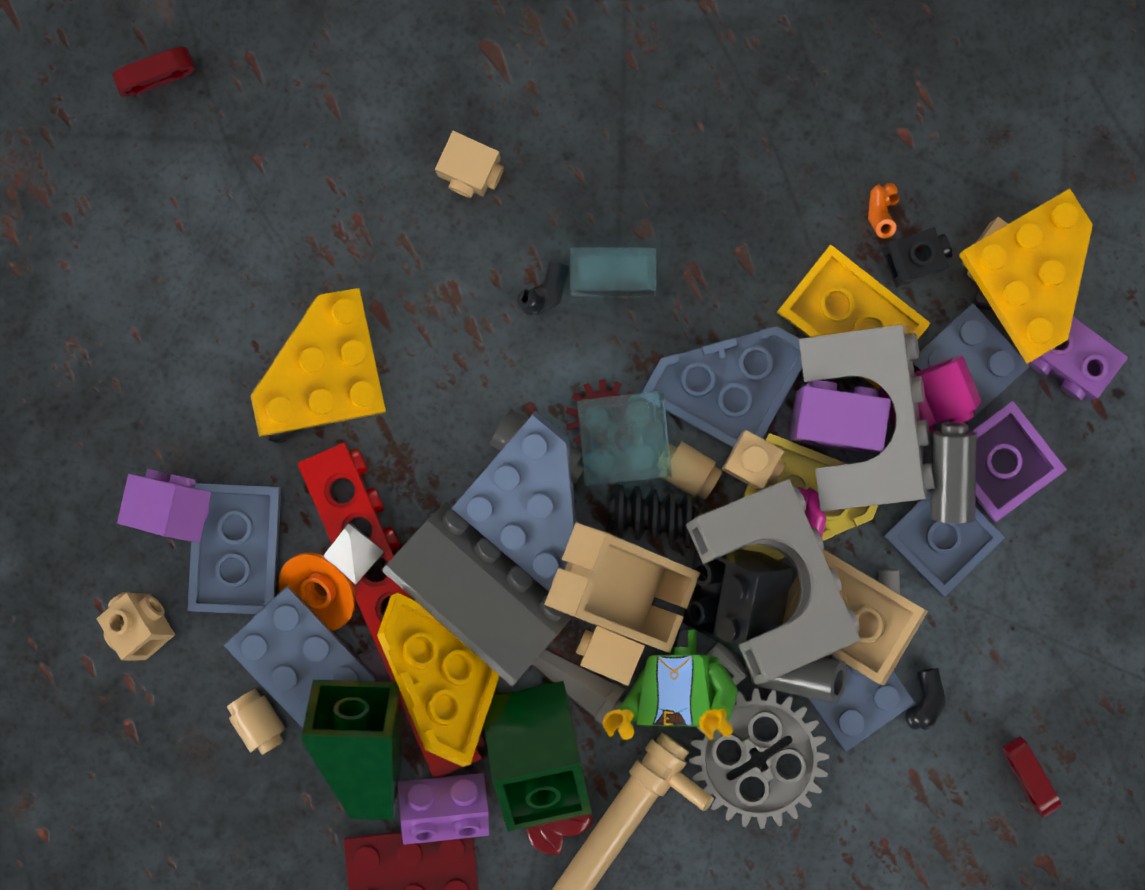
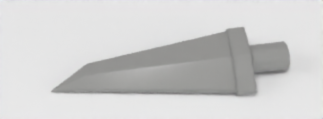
M546 649L531 665L552 683L564 681L567 696L593 716L594 720L602 724L603 718L608 712L618 710L622 704L619 698L625 688Z

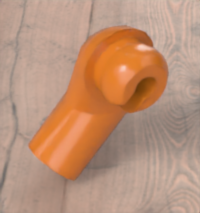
M891 182L883 186L877 184L871 190L868 220L876 234L884 239L893 236L896 231V224L890 216L887 206L896 205L900 200L897 195L898 189Z

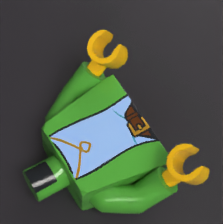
M678 630L671 649V655L649 656L646 660V666L641 670L619 709L608 712L604 716L602 724L609 737H612L618 728V732L623 740L633 737L634 727L631 722L636 720L637 725L700 727L709 740L714 738V732L718 728L724 737H729L733 733L730 718L733 713L738 689L725 666L721 665L719 657L697 655L696 630Z

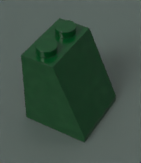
M313 680L302 730V743L350 819L394 820L402 764L400 689L397 682Z
M564 681L540 684L536 687L509 693H499L493 696L485 718L484 729L492 780L507 831L591 814L590 800Z

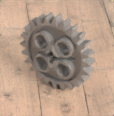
M755 687L752 699L747 700L743 692L738 690L737 703L734 705L730 718V724L733 727L732 735L724 737L717 728L712 740H709L705 735L704 739L698 738L691 741V745L700 749L701 754L692 756L689 761L692 764L702 766V770L694 774L692 778L694 781L706 780L707 785L703 790L709 794H714L716 797L711 807L713 811L720 808L723 804L728 807L725 820L729 821L736 813L742 814V827H746L751 817H757L760 829H764L767 817L772 816L776 824L782 826L783 812L787 811L796 820L799 817L796 804L801 803L811 808L812 801L807 795L808 791L821 794L822 787L814 781V778L828 776V771L817 764L819 761L829 759V753L817 750V746L825 742L827 738L826 735H813L812 730L819 724V720L813 719L805 722L803 717L808 709L806 705L796 711L791 709L792 695H789L783 703L777 702V691L772 690L768 699H762L759 688ZM770 717L777 723L778 733L774 738L762 739L755 733L754 723L758 718ZM697 727L698 730L704 734L700 727ZM785 736L792 737L793 741L768 756L766 760L767 767L763 768L757 763L732 780L727 778L728 772L751 759L753 755L752 748L756 747L759 752H763ZM726 739L736 741L741 747L742 755L734 762L723 760L719 755V743ZM786 753L796 755L801 761V770L793 776L782 774L777 766V760L781 755ZM750 776L757 777L764 783L765 792L761 797L750 798L743 793L741 782Z

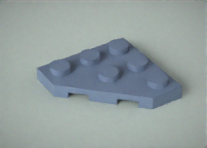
M774 326L745 336L661 358L640 397L731 448L735 446L741 433L745 430L763 439L802 369L799 338L778 326Z
M535 411L459 498L452 509L550 591L558 568L565 570L568 562L562 560V557L575 526L576 510L573 481H571L569 439Z

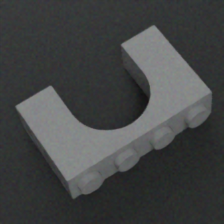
M901 324L799 339L804 382L811 383V381L815 380L830 381L852 377L868 378L878 383L889 394L895 407L897 419L891 442L875 458L861 463L815 468L820 511L930 498L929 489H935L932 463H926L924 446L930 445L927 419L920 420L918 403L925 402L922 377H915L913 359H919L916 333L909 334L908 326Z
M790 479L698 516L686 524L703 564L746 546L763 545L774 548L784 554L794 565L798 573L801 595L797 609L791 618L783 625L739 644V648L756 685L768 682L861 641L857 632L859 631L858 619L850 607H846L839 592L842 589L839 576L832 567H828L822 553L824 550L822 538L817 529L810 526L804 513L806 510L804 497L798 488H793Z

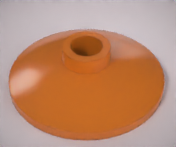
M301 553L295 555L284 564L279 575V592L289 585L331 631L343 627L351 619L356 607L353 584L349 578L325 559L323 555Z

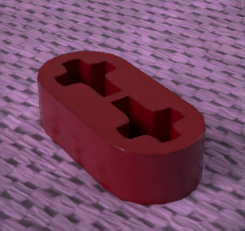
M177 47L121 67L112 75L119 95L129 97L186 77L195 70L188 48Z
M1020 736L1002 746L1005 758L1038 814L1044 818L1062 808L1055 790L1026 741Z

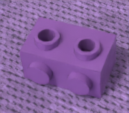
M1073 317L1068 340L1028 364L1041 375L1047 376L1050 373L1062 382L1061 390L1073 399L1082 401L1084 398L1086 401L1099 398L1128 357Z
M147 469L145 477L128 473L117 524L165 537L200 543L204 523L209 514L211 492L196 489L195 479L151 469Z
M484 773L398 782L403 845L489 836L488 804Z

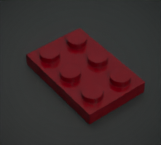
M402 831L350 836L343 839L349 890H479L474 837L403 845Z

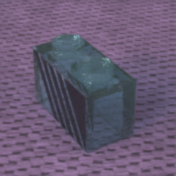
M570 247V296H655L656 248Z

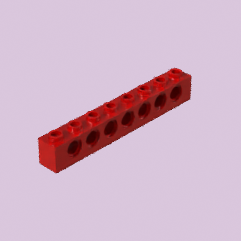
M342 443L297 463L331 543H334L349 523L363 517L372 526V533L369 539L384 551L380 557L388 563L396 555V551H399L402 547L392 526L385 528L379 512L384 511L385 508L375 487L368 489L362 473L367 472L368 469L358 448L351 450L349 444ZM341 479H349L355 487L353 498L346 503L338 502L333 494L335 484ZM366 573L357 584L352 582L355 592L354 596L391 682H396L377 634L385 614L384 603L387 598L400 593L412 600L414 599L390 577L387 576L382 581H375ZM400 691L401 705L433 778L442 777L462 768V766L425 750ZM482 731L471 763L482 759L484 755L481 748L487 746Z

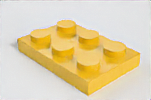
M831 244L777 311L779 315L808 338L903 324L908 326L909 334L916 333L918 340L931 324ZM859 377L873 389L881 387L878 383L868 378Z

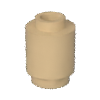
M683 441L680 442L678 447L669 444L657 463V466L664 469L659 477L686 494H691V497L694 498L698 495L706 500L723 472L714 466L716 461Z
M256 688L227 706L232 715L228 719L250 753L258 749L264 755L284 742L280 734L287 730L267 697L265 695L261 697Z

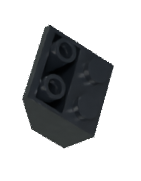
M695 548L692 569L700 572V575L697 578L687 609L685 608L683 623L743 656L739 644L783 625L793 568L762 552L738 549L703 564Z

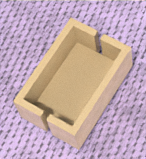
M575 523L562 560L568 562L565 570L558 568L544 605L670 653L683 616L653 606L652 602L655 597L687 609L700 572L608 533Z

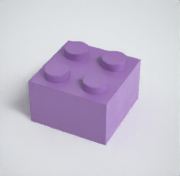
M815 380L807 383V386H803L795 392L789 441L864 454H875L884 451L891 399L880 398L881 390L854 387V390H849V393L837 391V383Z
M1014 401L973 430L977 433L975 499L994 523L1067 470Z

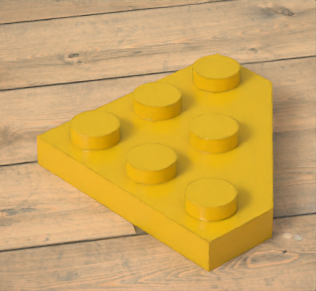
M1070 188L971 245L959 254L1026 364L1064 343L1069 337L1093 226Z
M360 288L320 294L313 300L305 315L250 395L259 437L386 412Z
M396 593L390 597L377 637L425 750L462 767L471 764L500 675L417 601Z

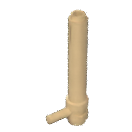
M661 732L657 739L652 738L645 747L647 754L642 761L637 759L629 770L630 778L552 890H593L658 796L664 797L670 787L702 811H706L710 807L714 797L681 773L687 764L684 759L689 753L688 749L664 732Z

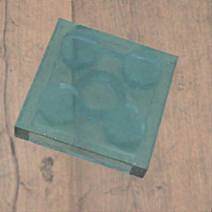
M663 391L577 401L585 486L672 477Z

